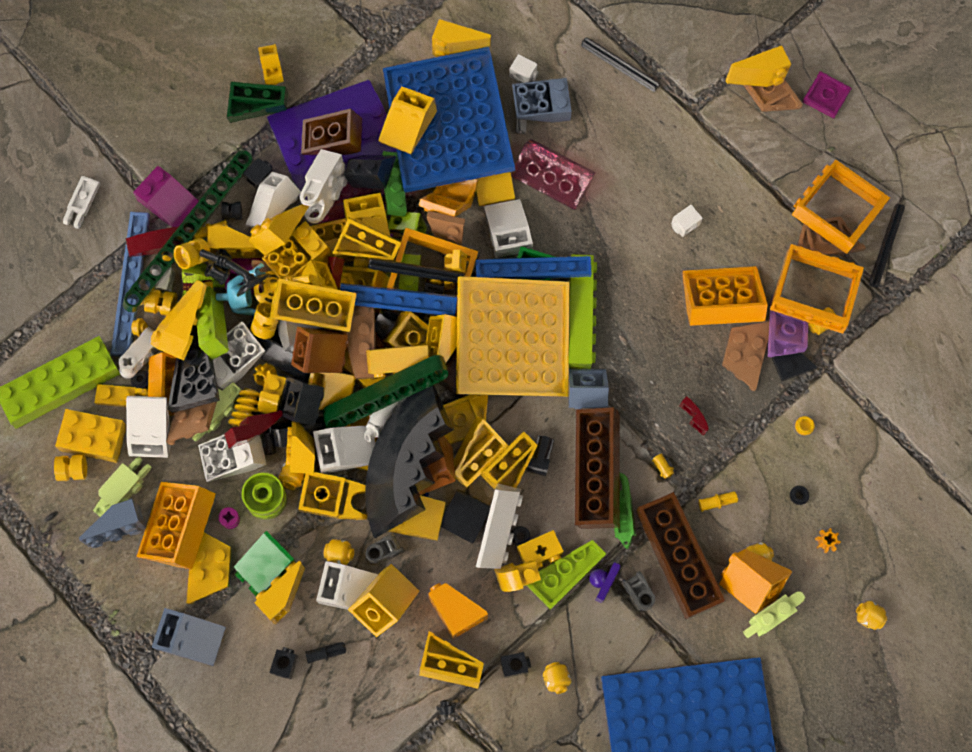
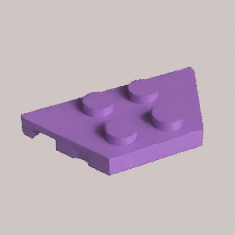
M770 310L768 357L805 352L808 345V322Z

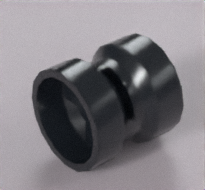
M222 202V220H229L230 218L242 220V202Z

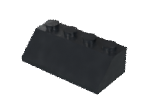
M252 322L247 325V328L249 330L251 328ZM277 328L274 336L269 339L258 338L253 334L265 350L260 357L262 360L275 365L278 369L291 374L296 379L306 381L310 377V373H303L291 365L293 353L291 351H284Z

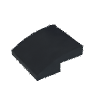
M458 489L443 515L441 527L473 544L489 516L491 506Z

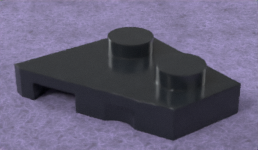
M801 352L771 357L781 382L814 371L817 368Z

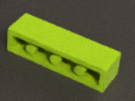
M209 286L206 288L201 308L196 311V319H198L199 347L214 360L228 352L229 348L223 301L216 300L217 293Z

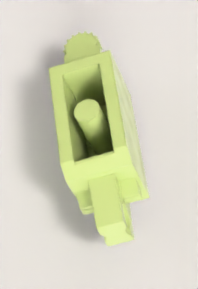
M231 383L222 391L218 389L220 401H217L210 428L203 433L195 434L192 437L195 442L206 432L215 431L221 425L225 416L229 417L234 412V402L239 397V392L241 391L235 383Z
M135 458L128 467L122 463L98 490L101 499L93 511L101 517L112 505L127 501L133 493H138L143 486L142 483L144 481L142 479L149 473L152 467L147 464L136 475L134 471L141 464L142 458Z
M798 591L789 597L785 594L748 621L751 626L743 631L746 638L751 637L755 633L758 636L766 634L798 610L795 607L804 601V594Z

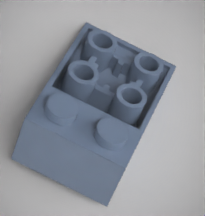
M567 78L512 84L517 119L551 123L571 120L572 110Z
M133 499L112 505L79 537V540L88 547L97 548L102 546L103 542L109 540L115 542L121 540L124 535L130 534V536L141 533V530L146 529L140 506Z
M164 608L152 648L214 666L226 627Z

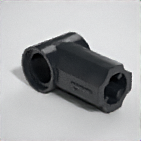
M538 435L536 442L538 446L529 462L527 472L546 476L554 439Z

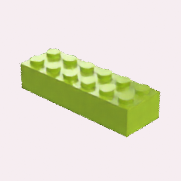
M97 336L1 386L0 404L10 424L17 429L96 388L97 384H103L119 376L120 372L105 342L100 336Z

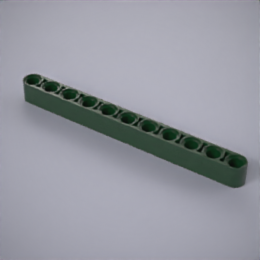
M241 150L233 157L128 290L123 300V307L126 311L133 313L139 310L175 264L174 249L176 246L173 242L179 241L181 244L192 241L244 175L243 173L252 162V156L248 151ZM239 159L245 160L246 164L240 163ZM228 173H234L236 177H230ZM217 186L224 187L225 191H220ZM206 200H212L215 204L210 205ZM200 213L204 218L199 219L195 214ZM189 227L193 232L188 233L184 228ZM167 255L171 260L165 261L162 259V256ZM153 269L158 270L160 275L155 276L150 271ZM146 284L149 289L142 290L139 285ZM133 298L137 301V304L131 305L127 300Z

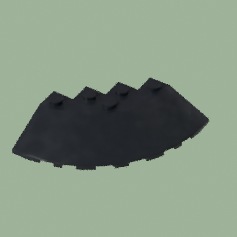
M434 385L407 397L396 408L384 425L373 448L366 476L365 500L368 521L374 538L426 510L419 492L435 484L428 466L445 457L438 439L454 430Z

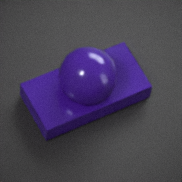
M614 562L608 574L603 569H595L590 573V583L596 588H601L595 599L596 601L603 603L620 569L619 564Z

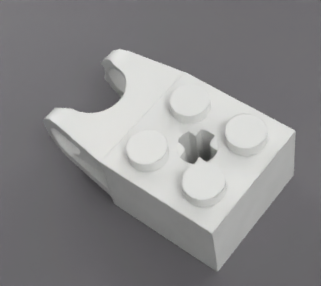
M321 149L305 175L306 183L300 193V201L303 205L309 206L305 212V218L309 223H318L324 219L335 200H338L343 186L345 187L348 182L344 176L345 164L341 154ZM313 212L319 213L315 218L309 217Z

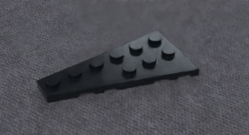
M197 325L192 326L190 335L193 336L185 359L176 358L168 410L172 413L220 401L213 360L199 347Z

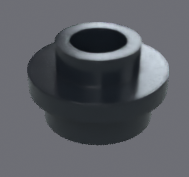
M139 370L131 378V384L136 389H145L148 387L149 374L144 370ZM142 376L143 381L137 382L138 377Z
M795 486L790 491V500L796 505H803L809 500V491L803 486ZM796 493H801L802 499H798Z
M517 526L511 532L514 533L512 542L517 546L530 540V532L526 527ZM518 533H522L524 535V538L522 540L517 538Z
M451 699L440 701L436 709L439 710L440 715L455 713L457 705Z

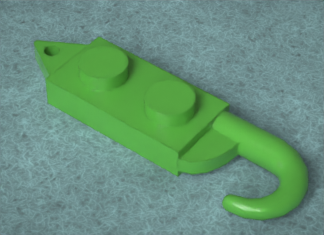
M620 472L622 490H620V528H614L615 538L619 539L626 549H629L633 537L636 536L629 480L625 474Z

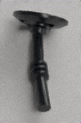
M204 249L199 253L200 257L216 262L218 266L226 269L230 268L244 278L242 279L244 284L237 292V297L270 276L269 273L254 276L253 273L250 274L249 271L233 262L230 257L222 254L216 255Z

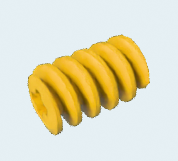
M243 388L244 390L239 392L241 397L237 398L238 404L234 405L236 411L231 413L234 419H229L228 421L231 426H240L239 423L246 417L254 416L252 412H259L254 407L258 405L259 401L257 398L260 397L259 392L249 388Z

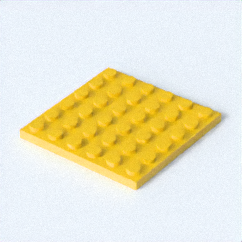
M458 277L456 394L568 397L569 282Z

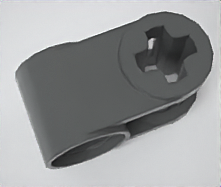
M396 533L389 534L367 547L366 560L368 563L378 565L404 552V548L399 545L396 539ZM377 550L380 556L377 559H372L369 553Z
M640 571L636 572V575L630 579L622 580L624 588L640 610L648 611L653 607L655 595ZM647 596L650 598L651 603L644 605L640 598Z

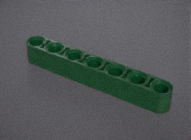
M441 355L431 356L326 406L323 409L326 428L345 427L443 381L449 374L444 357Z

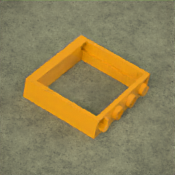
M835 159L830 166L827 164L824 167L822 176L818 175L812 183L814 186H809L803 193L805 197L797 200L793 206L796 209L792 216L848 254L889 201L890 197ZM830 176L874 206L850 238L806 207Z
M405 228L395 262L402 261L407 241L444 254H453V250H461L467 254L468 261L464 277H471L478 251ZM391 272L386 288L395 289L393 286L397 273ZM456 303L455 317H457V303Z
M791 244L785 256L770 310L843 334L849 324L864 267L855 265L853 262L849 263L840 260L838 257L824 255L819 251L806 249L801 245ZM791 259L852 279L842 317L780 297Z

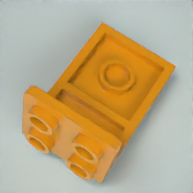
M479 178L437 186L432 193L420 199L419 206L423 207L427 212H438L456 217L471 208Z

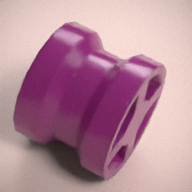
M227 507L219 513V521L226 529H234L240 523V516L234 508Z

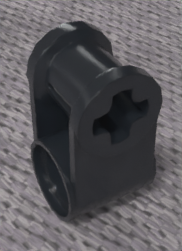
M218 249L215 253L216 255L222 254L230 257L232 260L231 255L224 249ZM209 260L204 275L216 279L220 285H223L230 275V268L226 269L218 266L216 262Z

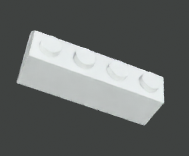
M497 484L476 567L501 569L502 563L506 564L509 552H505L507 544L511 545L514 533H510L511 526H516L518 514H515L516 506L520 507L523 495H519L521 489Z

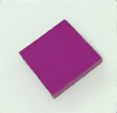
M820 71L802 102L834 119L852 88Z

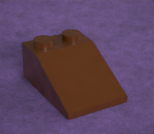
M352 109L303 120L301 154L318 155L321 149L341 155L361 152L362 117Z

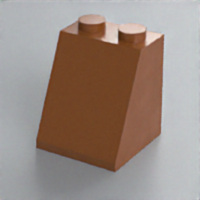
M297 326L291 365L303 373H342V367L346 363L344 355L345 349L349 344L348 335L342 331Z
M445 436L438 439L445 457L428 466L435 484L420 491V495L456 481L453 447Z

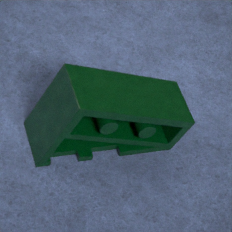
M231 81L227 109L228 121L233 123L285 111L288 101L287 88L285 86Z

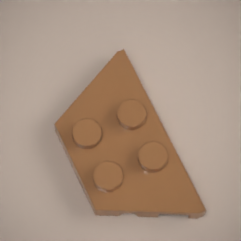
M785 79L783 83L777 86L743 85L762 112L795 110L803 106Z
M841 217L824 219L849 238L854 233L847 227ZM803 223L797 246L801 245L806 249L819 251L827 256L846 254ZM857 241L848 253L864 251L866 247L863 243L861 244Z
M769 321L731 328L722 366L728 371L733 372L736 378L744 381L752 391H755L757 388L768 343Z
M217 402L175 412L166 442L169 445H174L178 439L183 437L188 439L197 433L209 430Z

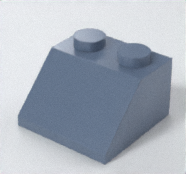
M569 369V408H607L609 386L606 369Z

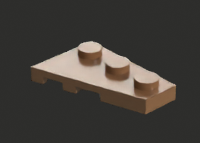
M431 211L427 212L426 218L434 237L460 246L463 245L465 219Z

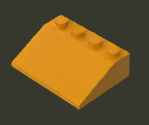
M757 266L683 271L686 309L690 326L765 321L768 304Z
M161 482L136 557L192 570L216 493L200 486Z

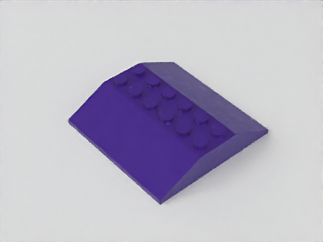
M370 80L267 116L291 179L300 191H302L306 183L305 175L317 155L301 154L304 119L346 109H352L362 117L361 152L342 155L345 170L349 159L361 155H382L383 151L397 153L396 148L378 141L387 115ZM347 182L346 186H343L338 200H335V202L371 188H352L350 183Z

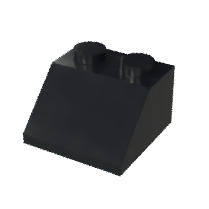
M361 155L349 159L344 176L352 188L386 189L396 156Z
M287 376L278 411H282V416L291 421L315 426V422L319 417L320 402L324 397V387Z

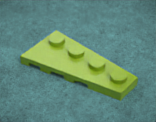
M591 540L540 570L541 580L526 586L551 610L606 553Z

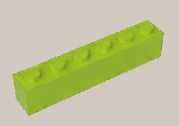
M571 254V257L590 256L591 277H570L569 368L591 369L592 363H595L596 352H592V345L596 344V334H593V327H596V316L593 315V309H596L597 298L593 297V291L597 289V280H593V274L597 273V262H594V255Z

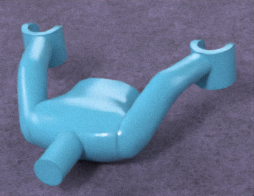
M260 263L253 270H249V273H253L254 276L266 274L259 271L265 265ZM238 275L227 283V293L216 294V300L228 301L231 311L234 313L254 316L256 309L250 308L252 305L251 290H248L239 297L236 295L242 286L239 284L244 282L242 280L244 278Z

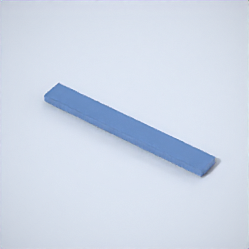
M130 212L127 238L148 232L149 213ZM127 245L125 247L111 347V356L121 357L133 343L134 335L131 325L133 320H136L137 311L133 313L126 311L123 307V300L125 294L142 274L145 255L129 257ZM133 298L127 300L131 305L137 304V301Z

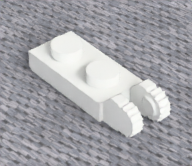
M81 176L67 206L63 224L69 225L73 214L77 213L74 227L77 229L81 227L84 216L86 217L101 185L99 181Z

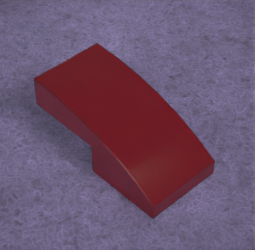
M686 396L681 401L679 407L693 417L689 425L704 436L709 430L708 424L699 408Z

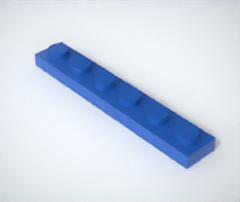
M590 256L476 260V277L502 279L591 277Z
M345 283L340 285L341 291L356 293L355 306L455 316L457 296Z

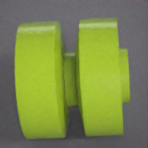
M254 474L246 480L242 488V500L250 513L256 518L263 520L273 519L279 516L286 507V491L279 479L272 474Z

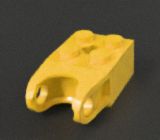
M314 472V474L306 473L298 510L299 512L336 519L367 520L368 516L355 510L351 505V500L355 495L365 493L366 485L343 477ZM321 490L328 494L323 500L317 496V493H321Z

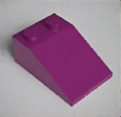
M157 166L133 191L139 203L170 227L180 226L199 202L160 166Z

